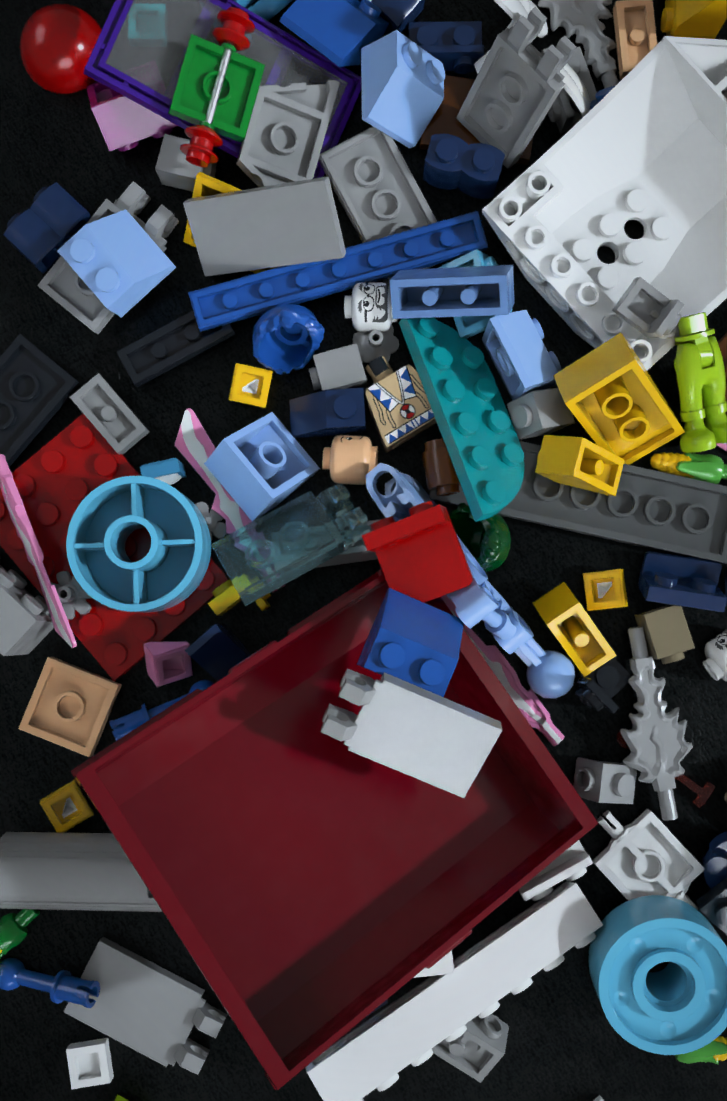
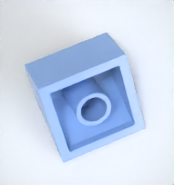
M398 30L361 48L362 120L408 148L416 146L444 100L445 70L443 63Z
M126 209L85 224L57 250L103 305L121 318L176 268Z
M527 310L511 312L509 315H496L490 318L482 337V341L512 401L531 391L545 390L554 386L556 381L553 375L561 371L558 358L554 352L547 351L542 341L544 333L540 323L536 318L531 319Z
M273 412L224 438L204 463L252 522L280 504L320 469Z

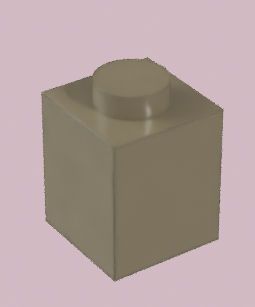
M669 604L634 615L638 627L643 626L648 656H653V659H661L662 664L682 660L685 658L684 651L695 648L682 606Z

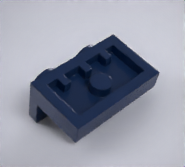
M482 21L409 22L408 38L442 62L445 71H454L462 75L476 71L474 64L484 55Z
M651 551L645 552L637 587L646 601L724 612L727 602V596L717 586L722 565L719 562Z

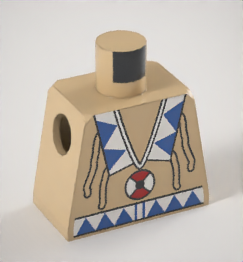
M381 356L371 361L365 367L375 384L364 391V400L386 453L437 424L418 372L410 364L394 372L386 358Z

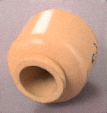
M337 435L332 440L331 447H324L323 470H330V477L334 483L364 485L366 484V474L378 465V446H372L370 438L366 436Z

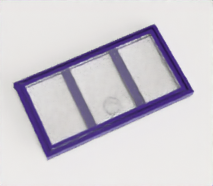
M115 0L83 74L183 129L194 126L195 124L168 114L190 35H196L221 46L212 35L214 28L223 26L218 21L217 14L219 11L227 10L229 7L239 8L249 15V19L255 25V30L253 33L245 34V37L250 41L249 49L236 53L265 65L260 86L279 85L280 87H287L292 83L306 82V85L326 84L328 80L340 82L320 154L338 144L358 95L362 90L361 76L345 67H338L319 51L233 0ZM218 134L223 141L222 146L218 148L238 158L242 143ZM319 161L313 179L323 177L325 174Z

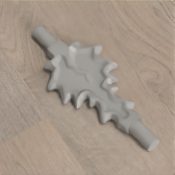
M539 0L538 7L550 10V28L552 32L558 27H564L567 38L576 34L575 42L582 43L584 46L586 64L592 65L597 81L601 80L604 88L616 86L619 83L615 74L617 71L616 60L609 55V51L615 49L616 44L612 39L603 34V30L606 27L604 23L599 21V19L613 17L606 8V6L612 4V0Z
M643 626L629 628L628 634L633 659H629L630 669L634 675L628 682L638 697V702L633 705L638 714H629L632 722L631 730L620 729V733L631 751L630 755L623 760V763L641 772L638 781L652 783L654 791H657L662 820H675L678 818L673 789L676 788L675 777L684 774L685 769L681 766L680 762L690 752L693 745L692 742L685 741L684 735L687 721L682 720L678 722L679 707L672 709L668 713L665 712L667 701L661 698V693L666 683L665 678H656L654 676L656 665L653 656H648Z

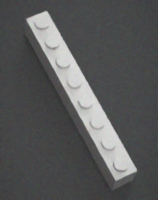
M563 883L548 896L537 901L453 960L454 974L430 976L330 1046L307 1065V1074L322 1100L364 1101L363 1097L377 1088L379 1092L386 1090L399 1079L398 1072L409 1064H412L413 1067L419 1066L433 1055L432 1048L444 1039L446 1042H451L460 1037L467 1030L466 1023L476 1016L485 1018L496 1011L500 1006L498 1000L510 992L516 995L524 991L532 984L531 977L542 969L547 972L556 968L565 960L563 954L575 946L579 949L592 942L596 938L594 932L603 926L601 920L577 883Z

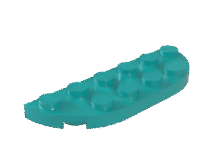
M436 318L401 319L399 321L401 331L474 521L478 522L491 518L515 498L521 488L525 469L524 452L491 370L479 348L473 346L465 337L460 338L456 330L438 321Z

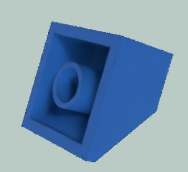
M296 0L279 21L338 67L361 65V48L382 38L389 25L386 20L380 17L381 9L368 0H361V2L359 0Z
M388 588L357 665L380 675H383L385 672L444 697L459 660L464 623L456 616Z

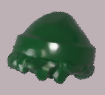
M460 503L457 509L452 510L449 514L456 534L485 572L498 568L506 560L511 545L510 531L501 515L496 514L491 518L475 522L469 506L465 503Z

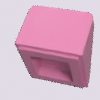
M148 642L143 644L147 673L157 687L193 676L191 657L185 651L190 646L188 642Z

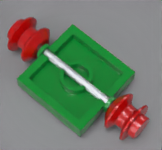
M229 7L227 10L219 11L217 14V19L223 26L214 28L212 35L221 46L196 35H190L168 114L195 124L185 129V134L191 140L190 144H182L180 150L186 155L185 159L189 163L199 167H208L209 163L214 164L218 162V157L212 152L213 147H220L223 144L218 134L241 143L243 142L265 68L264 64L236 53L249 49L250 41L245 37V34L253 33L255 30V25L249 19V15L239 8Z

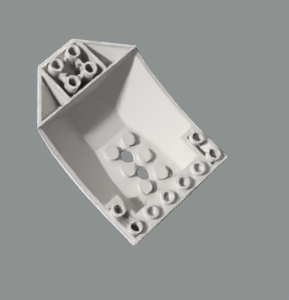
M664 36L577 124L482 209L483 215L527 281L578 336L593 348H597L614 336L622 333L646 370L650 369L675 346L674 337L679 336V328L677 324L666 336L647 338L612 311L635 278L641 277L668 299L682 302L684 306L678 313L680 318L706 312V316H708L727 299V40ZM629 220L639 221L644 227L643 237L640 239L629 238L624 231L625 223ZM603 246L611 248L615 253V262L611 264L601 262L597 256L598 248Z

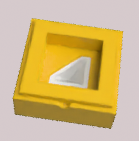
M235 363L228 400L266 408L273 371Z
M623 569L583 573L587 611L628 607Z
M75 780L40 800V805L57 833H64L94 815V811Z

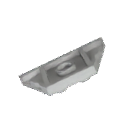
M328 80L326 84L306 85V82L292 83L287 87H280L279 85L259 86L246 136L241 144L236 162L240 169L258 187L313 179L340 82Z

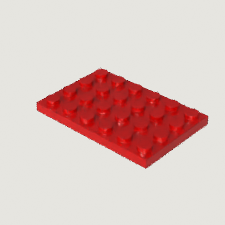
M84 413L12 472L27 516L44 555L43 564L50 583L58 584L56 574L62 571H68L71 578L73 577L67 558L66 539L71 518L82 500L91 491L105 482L124 476H141L123 454L119 455ZM0 489V546L44 597L35 567L28 561L24 544L17 535ZM140 528L128 536L125 551L132 562H137L148 554L151 547V536L148 530ZM210 557L207 572L200 585L188 598L171 608L149 613L127 612L107 607L91 598L86 599L92 607L90 612L83 615L76 611L75 617L72 620H68L76 637L113 681H117L145 657L144 643L163 642L214 598L212 592L229 580V578Z

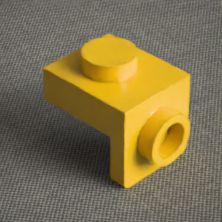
M243 576L234 584L229 579L212 592L215 598L208 603L217 616H222L250 595L262 611H266L271 607L266 600L271 594L258 577L252 581L248 576Z

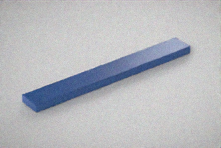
M475 211L345 248L346 255L340 259L280 266L188 292L199 331L201 332L264 314L280 305H296L353 289L357 283L377 282L393 277L399 270L423 269L457 259L476 249L483 252L487 250L488 244L479 213Z

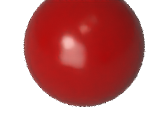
M51 4L37 10L27 20L20 38L21 59L30 78L43 89L60 94L78 92L87 88L86 86L93 84L96 80L83 73L102 31L100 25L87 12L69 4Z

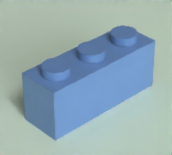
M513 265L399 270L389 280L393 319L509 315L515 303Z

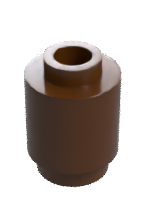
M443 438L424 443L425 452L422 453L428 490H436L437 496L459 493V486L461 484Z

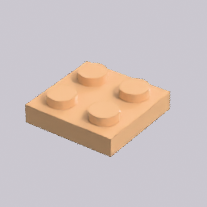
M47 657L18 729L84 756L91 757L94 755L122 684L55 657Z

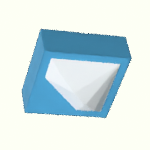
M177 458L148 463L140 467L142 476L155 478L169 485L177 483L181 478L187 477L184 464Z

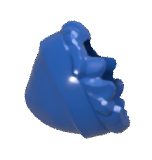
M285 304L274 307L264 313L254 326L252 338L253 356L260 364L280 375L283 373L289 374L292 369H303L309 363L315 351L320 347L325 329L318 322L315 315L304 306Z

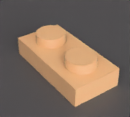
M653 0L616 1L614 4L613 19L620 79H623L657 45Z

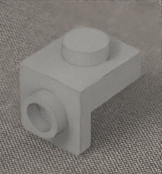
M637 277L612 311L647 338H659L662 335H668L676 327L680 320L678 313L684 304L679 300L668 299L644 279Z
M578 757L573 787L581 798L597 803L633 804L637 770L627 766L625 763L603 762Z

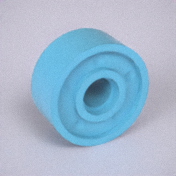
M124 476L105 482L91 491L82 500L75 510L68 527L66 550L68 562L76 581L94 600L116 610L149 613L171 608L188 598L203 580L210 563L211 537L206 520L198 507L177 489L151 477ZM146 528L151 536L150 550L143 559L132 562L125 551L126 540L133 531Z
M649 895L624 902L613 909L602 920L603 926L595 931L596 938L590 944L589 971L605 1016L623 1039L647 1052L661 1055H679L693 1052L708 1045L726 1029L727 946L702 913L690 904L677 898ZM669 962V964L661 971L654 973L648 972L652 967L659 963Z

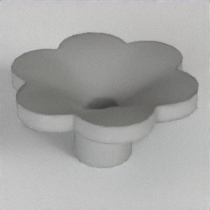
M392 325L385 332L373 330L371 332H357L354 334L353 344L357 343L363 363H370L381 356H384L387 362H389L390 354L395 353L399 348V340L393 335L394 329ZM377 337L379 340L374 341L373 338Z

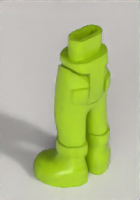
M706 312L681 317L678 322L679 336L674 337L675 345H677L674 368L680 399L681 422H685V433L681 434L679 443L680 449L684 453L707 451L717 446L716 443H727L725 367L716 337L709 336L715 334V329L708 328Z

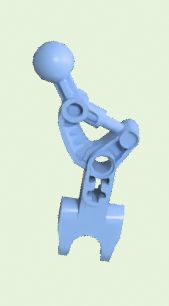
M379 463L366 474L367 490L385 518L393 516L396 522L409 517L408 509L427 501H432L433 506H436L435 502L429 498L427 492L416 479L399 472L390 465ZM384 473H390L393 478L385 483V495H382L376 488L377 479ZM458 537L473 576L471 585L446 595L455 604V612L470 629L481 620L484 621L486 629L492 633L498 644L508 654L515 652L528 666L526 671L527 683L536 694L543 698L552 699L567 694L572 688L575 679V668L571 660L559 651L543 650L532 638L534 634L530 627L491 585L483 568Z

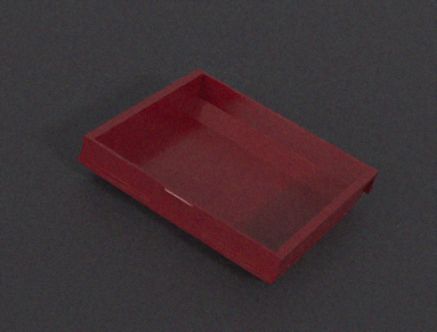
M382 569L287 631L288 636L281 641L270 642L230 668L229 674L204 691L194 690L70 771L78 785L82 786L260 1062L265 1070V1076L275 1090H279L424 968L429 969L466 939L472 933L473 927L598 824L593 814L464 629L459 660L444 698L496 719L502 725L500 736L464 798L348 751V746L344 745V741L336 740L321 732V727L324 723L322 718L329 704L351 711L358 715L363 706L355 705L339 697L340 682L347 669L371 677L374 680H380L382 677L378 673L357 665L389 588ZM441 597L426 602L430 606L453 615Z

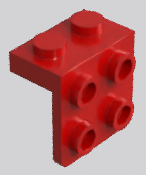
M432 501L421 503L408 509L409 517L396 522L393 516L381 519L370 525L371 532L361 535L367 551L376 552L388 587L423 603L471 585L473 581L472 573L446 507L440 504L433 506Z

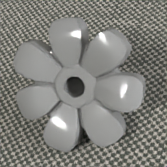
M68 571L57 573L56 579L58 584L51 582V585H55L67 619L72 620L75 617L76 611L83 615L89 613L92 607L86 599H91L92 597L82 589L74 575L71 578Z

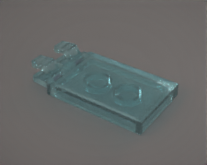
M344 484L330 487L322 491L317 497L314 496L312 491H309L211 544L214 553L245 606L348 550L347 546L351 545V542L356 543L362 539L361 535L371 532L370 527L366 523L368 521L361 508L353 509V504L348 498L350 497L349 491Z

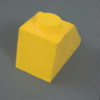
M544 435L541 449L537 456L535 473L556 483L608 496H616L624 459L583 437Z
M565 582L533 602L548 628L584 677L617 656Z

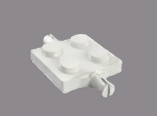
M646 809L631 824L624 827L609 810L604 812L603 815L612 824V827L603 817L600 816L597 819V822L612 838L608 846L592 861L628 901L649 895L669 896L682 900L698 910L697 906L685 893L688 891L691 882L705 869L651 810Z

